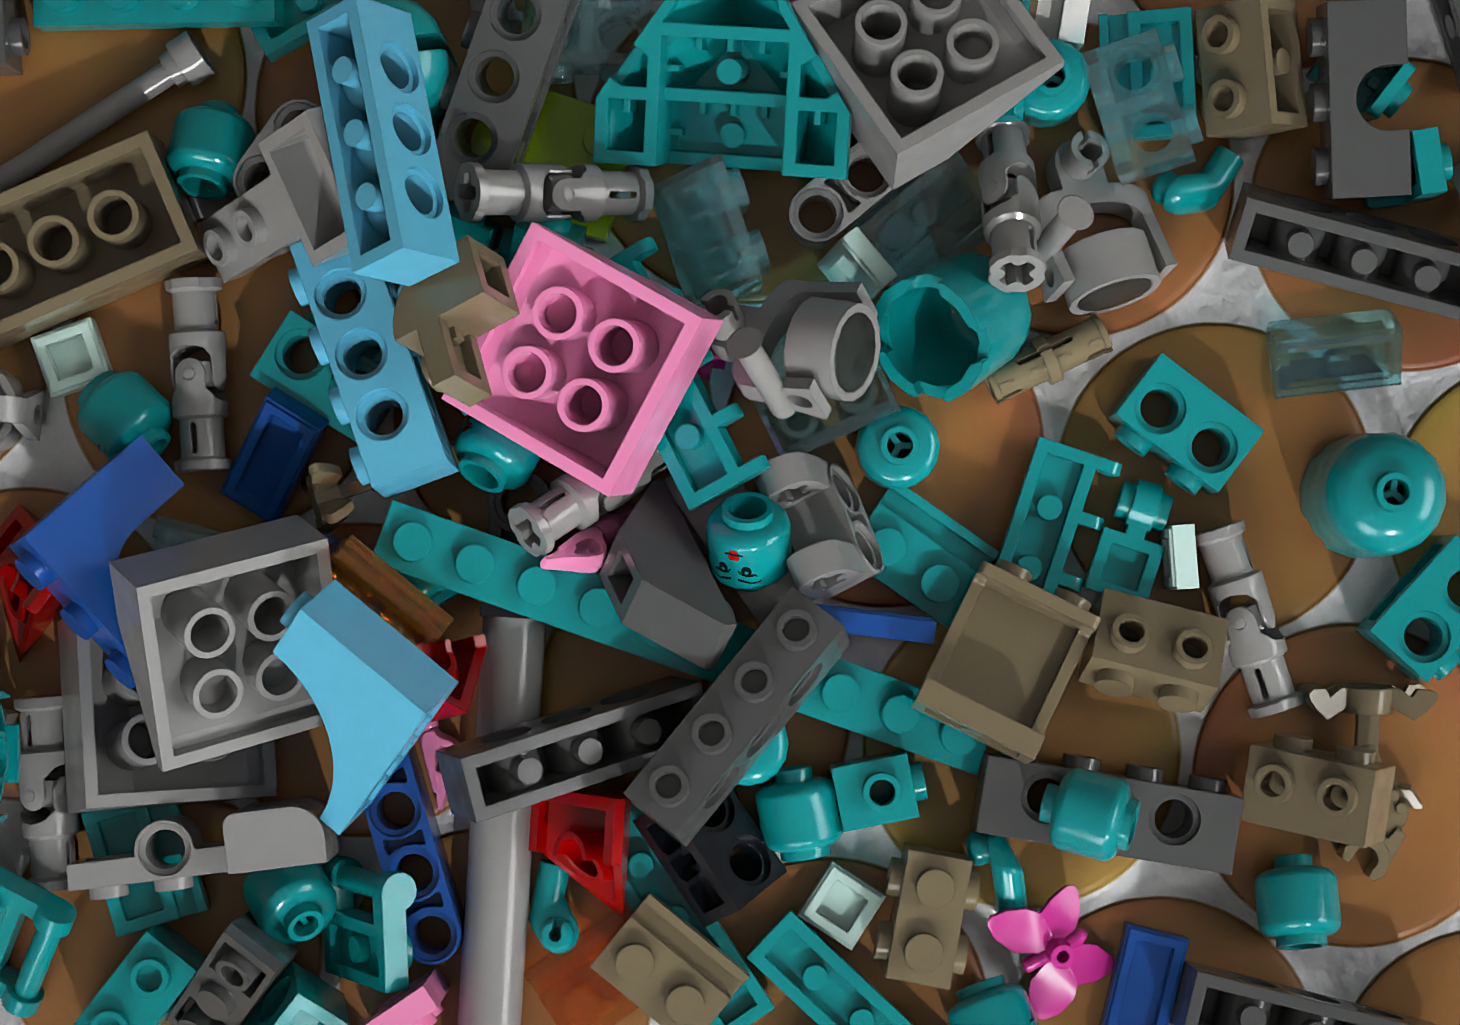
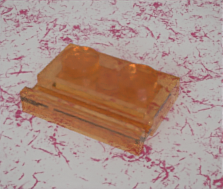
M354 535L329 545L333 581L336 579L414 645L430 642L433 638L438 640L454 620L453 617Z
M627 902L625 903V919L614 911L610 912L579 933L578 941L570 951L563 954L551 952L524 971L525 979L527 982H530L537 992L539 1000L556 1025H614L639 1008L590 967L591 962L633 913Z

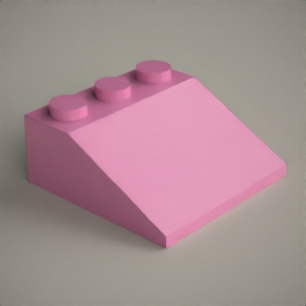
M532 222L507 269L520 314L476 338L492 396L471 407L446 394H443L441 399L607 497L632 494L724 320L636 272L536 222Z

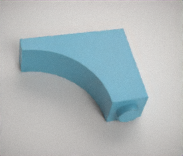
M335 579L315 597L305 591L290 605L280 620V623L287 630L272 652L300 680L314 701L324 722L332 750L333 783L327 805L319 819L340 835L374 801L459 682Z

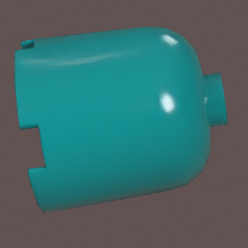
M980 253L949 256L900 280L881 295L875 306L878 312L877 319L880 326L881 341L878 361L889 379L908 395L917 397L923 393L935 398H943L944 401H953L1013 359L1029 335L1032 315L1027 292L1007 293L991 285L988 280L989 260L992 257Z
M1395 432L1349 434L1328 444L1317 457H1313L1308 463L1300 484L1301 512L1303 517L1308 519L1313 532L1323 541V545L1331 551L1349 558H1380L1396 555L1421 544L1438 526L1446 505V479L1436 458L1416 440ZM1388 482L1387 490L1383 492L1384 486ZM1398 483L1403 489V496L1397 492ZM1390 497L1397 504L1392 505L1388 503L1385 499Z

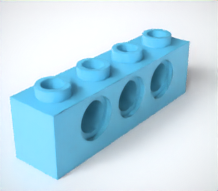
M343 0L307 21L306 24L353 274L410 287L460 262L411 13L374 0Z
M302 241L290 245L296 267L287 271L289 281L299 304L302 307L310 305L316 326L308 329V336L319 363L322 366L330 364L337 386L329 388L328 394L341 425L348 423L351 425L357 446L349 449V456L360 483L363 486L371 484L373 489L387 499L459 472L431 388L423 375L419 354L394 340L393 315L398 298L394 283L353 274L349 254L313 267ZM351 289L361 290L360 302L353 311L347 314H335V304L342 293ZM380 348L382 350V358L378 367L368 374H356L355 364L359 355L367 349ZM388 408H402L403 419L398 429L388 435H377L375 426L379 415Z

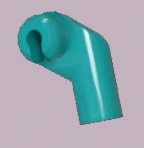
M1218 146L1200 173L1177 176L1175 173L1167 171L1158 175L1151 187L1152 199L1155 203L1163 205L1166 212L1175 215L1208 211L1219 202L1243 166L1244 161L1231 150Z
M975 831L970 832L966 836L967 856L973 861V866L990 864L997 912L1012 908H1029L1024 870L1007 838Z
M540 860L528 920L541 945L546 950L555 954H563L570 951L576 945L579 938V925L565 899L569 874L553 861Z

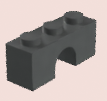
M1406 0L1325 2L1316 7V18H1308L1306 26L1308 56L1317 57L1318 83H1311L1308 91L1309 118L1311 122H1319L1320 148H1312L1310 155L1312 186L1321 187L1322 200L1412 195L1410 129L1381 130L1375 128L1363 119L1356 103L1358 86L1369 71L1378 68H1395L1408 64Z

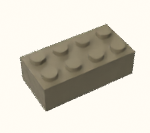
M148 130L0 193V350L209 260L204 250L203 236L187 196L176 184L177 180L166 163V147L161 140Z

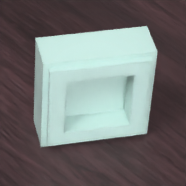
M855 227L842 237L817 263L818 268L830 282H862L871 300L898 276L858 227Z
M92 317L30 338L51 398L58 399L81 391L96 376L113 370L96 320Z
M1195 524L1165 526L1163 531L1159 532L1160 545L1165 546L1162 556L1164 587L1168 590L1199 588Z
M831 860L797 914L808 923L852 950L886 896L872 885Z

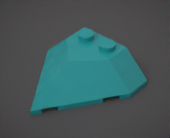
M664 0L633 45L635 47L613 77H609L596 96L593 162L641 166H659L670 163L782 171V176L848 179L852 112L789 0Z

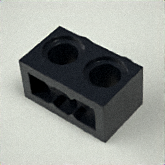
M735 789L729 793L686 847L644 813L632 821L704 928L739 911L787 872V869L776 853L767 847L763 834L740 802Z

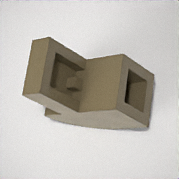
M466 235L456 241L460 262L410 287L403 285L394 309L393 335L397 343L422 356L420 365L423 375L434 390L440 393L443 392L471 407L492 396L476 338L516 317L520 312L504 258L469 235Z

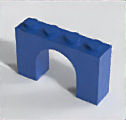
M141 435L115 453L9 546L19 557L14 563L20 574L36 589L42 591L47 588L63 606L60 610V615L64 622L79 637L88 640L90 637L93 638L109 656L105 659V665L120 683L130 689L135 687V682L117 621L109 562L119 559L121 549L130 534L185 485Z

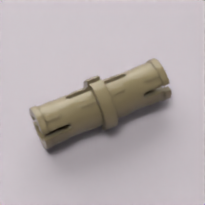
M1094 314L1089 319L1051 337L1045 338L1041 334L1031 339V346L1019 351L1013 359L987 377L984 382L995 403L1000 405L1004 401L1046 381L1053 385L1064 380L1063 373L1105 353L1112 352V342L1102 321Z

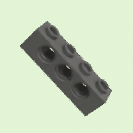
M485 0L481 13L475 10L472 12L461 39V47L468 50L460 74L453 72L449 76L439 104L440 109L445 110L446 114L439 134H435L447 199L454 201L455 178L463 163L477 162L484 169L509 170L513 164L523 163L580 0H530L535 7L536 18L533 26L524 33L517 32L509 23L508 8L513 0ZM498 57L506 60L514 73L513 84L503 95L494 92L489 87L486 79L489 64ZM474 119L484 122L492 134L491 146L483 156L472 152L465 141L466 128Z
M1243 182L1224 241L1228 259L1460 320L1459 238Z
M792 586L623 792L625 796L640 811L686 847L850 646L851 643L844 625Z
M667 676L436 750L451 813L474 823H480L644 768L704 695L701 682Z
M1000 751L998 754L984 753L979 769L970 824L975 832L1053 845L1049 836L1050 824L1039 821L1040 812L1032 811L1028 805V790L1035 781L1042 778L1054 779L1057 785L1060 786L1063 777L1069 770L1080 767L1126 780L1130 785L1132 798L1141 801L1139 818L1132 844L1128 851L1119 849L1116 856L1232 875L1244 798L1234 793L1226 792L1227 780L1189 774L1188 785L1164 782V770L1126 763L1124 775L1100 771L1101 759L1070 753H1063L1061 764L1036 760V756L1035 760L1027 765ZM1167 800H1179L1185 813L1182 825L1171 833H1160L1155 825L1157 808Z
M1186 960L1184 961L1170 1019L1172 1025H1436L1430 1021Z

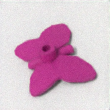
M1064 885L1048 899L1040 912L1026 907L1005 909L990 915L987 921V926L997 942L1014 953H1034L1023 958L1021 965L1028 973L1039 968L1030 979L1028 998L1036 1018L1046 1020L1060 1014L1074 1000L1078 985L1096 982L1110 973L1114 966V961L1110 954L1096 944L1084 942L1087 939V931L1085 929H1076L1081 911L1079 892L1074 885Z

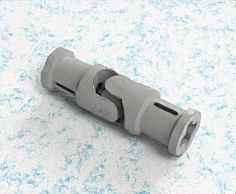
M1024 118L1023 121L994 122L975 137L976 147L982 152L983 161L977 170L982 195L983 233L985 241L992 248L988 280L991 285L1007 293L1027 292L1038 287L1045 279L1044 273L1046 270L1045 258L1038 252L1037 241L1042 233V225L1036 191L1037 182L1034 161L1027 155L1026 146L1029 144L1030 124Z
M466 162L461 165L454 184L455 206L458 209L460 218L465 222L481 221L484 215H509L515 222H559L570 217L578 222H595L601 216H624L629 222H643L647 219L649 212L653 208L655 196L654 183L647 167L641 165H629L624 171L600 170L595 164H578L567 168L560 164L516 163L509 170L484 169L477 162ZM610 192H615L614 195H609ZM631 192H635L634 198H631Z
M182 277L165 281V291L172 294L174 332L168 335L171 381L175 392L172 397L171 407L172 418L179 421L181 458L174 462L175 472L231 470L233 460L226 457L224 418L230 416V402L227 394L224 392L227 381L226 333L219 330L217 292L223 289L222 278ZM206 350L211 356V361H199L189 358V356L197 351Z
M656 448L633 493L607 497L566 472L551 482L550 491L530 504L528 502L518 503L510 508L508 513L510 527L515 533L518 542L527 552L535 557L545 556L553 550L554 541L574 528L577 530L588 528L600 520V517L608 511L618 508L646 490L651 484V478L665 470L667 466L658 448Z
M1242 519L1195 534L1196 547L1200 548L1212 583L1207 588V592L1215 613L1218 617L1229 619L1227 639L1231 643L1228 654L1232 666L1241 669L1252 705L1247 710L1250 719L1286 711L1305 703L1306 700L1303 692L1295 691L1283 655L1287 652L1288 647L1284 635L1275 627V611L1262 570H1255L1242 534L1247 529L1245 520ZM1234 595H1248L1255 599L1248 600L1240 607H1235L1231 610L1228 607L1229 601Z
M52 695L13 699L14 709L20 712L22 739L19 771L21 837L28 839L31 878L28 881L49 892L68 890L66 865L76 861L74 835L79 833L81 829L79 813H68L62 696ZM53 806L54 810L50 812L46 807Z

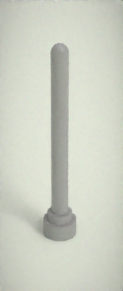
M185 30L165 43L167 51L158 56L159 64L1 165L0 193L28 180L174 84L179 88L188 83L195 87L214 75L216 71L193 35L188 30Z

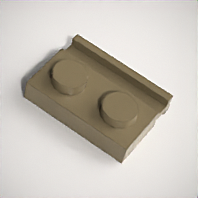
M651 891L590 965L595 972L660 1025H710L728 1004L734 993L750 977L747 970Z

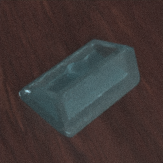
M1390 309L1271 321L1266 325L1273 395L1276 399L1401 385L1403 327Z

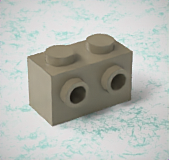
M1233 0L1195 10L1197 28L1195 50L1200 61L1203 93L1200 109L1205 121L1206 136L1247 140L1307 127L1296 0Z
M1104 588L1090 612L1100 617L1101 621L1083 650L1077 682L1093 685L1100 693L1112 697L1133 695L1156 701L1163 709L1175 713H1189L1193 711L1202 713L1219 689L1229 619Z
M1275 732L1274 740L1250 745L1240 821L1360 848H1367L1384 842L1396 765L1375 761V750L1359 746L1340 744L1336 746V753L1312 748L1314 741L1312 737L1289 732Z
M904 842L901 858L891 857L885 885V895L894 896L890 921H879L873 952L874 959L882 960L881 968L885 978L950 990L952 974L963 975L969 949V936L960 935L964 910H975L981 882V873L971 871L973 861L966 853Z

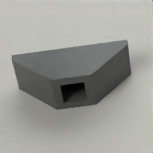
M653 480L618 531L599 573V577L621 624L703 669L715 668L737 626L731 605L725 601L710 571L707 557L701 553L686 523L685 514L676 504L665 480Z
M247 911L224 930L166 1021L171 1025H243L288 967L298 950L291 944L282 943L263 932L257 926L251 913Z

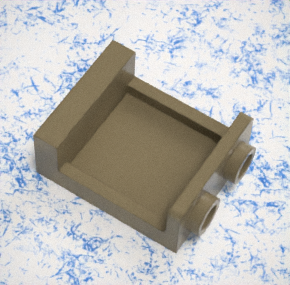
M998 559L996 564L993 565L983 561L977 569L910 707L1027 765L1035 760L1046 737L1043 734L1090 636L1096 631L1101 618L1088 612L1091 607L1089 601L1071 591L1056 588L1052 594L1031 584L1030 581L1033 575L1012 562Z

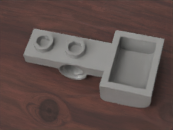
M322 105L304 111L258 143L271 175L198 224L203 236L205 253L208 259L217 267L224 283L245 276L275 256L291 251L289 246L302 241L313 267L349 254Z
M311 796L248 804L225 818L222 826L224 841L206 843L200 827L192 819L183 815H169L147 825L139 833L135 841L134 852L81 858L67 864L68 890L89 889L90 900H101L129 895L128 884L154 881L155 892H165L194 887L193 876L222 872H228L229 875L326 863L342 850L341 835H338L319 819L327 802ZM161 830L174 831L182 838L185 845V853L180 863H168L158 856L155 849V839Z

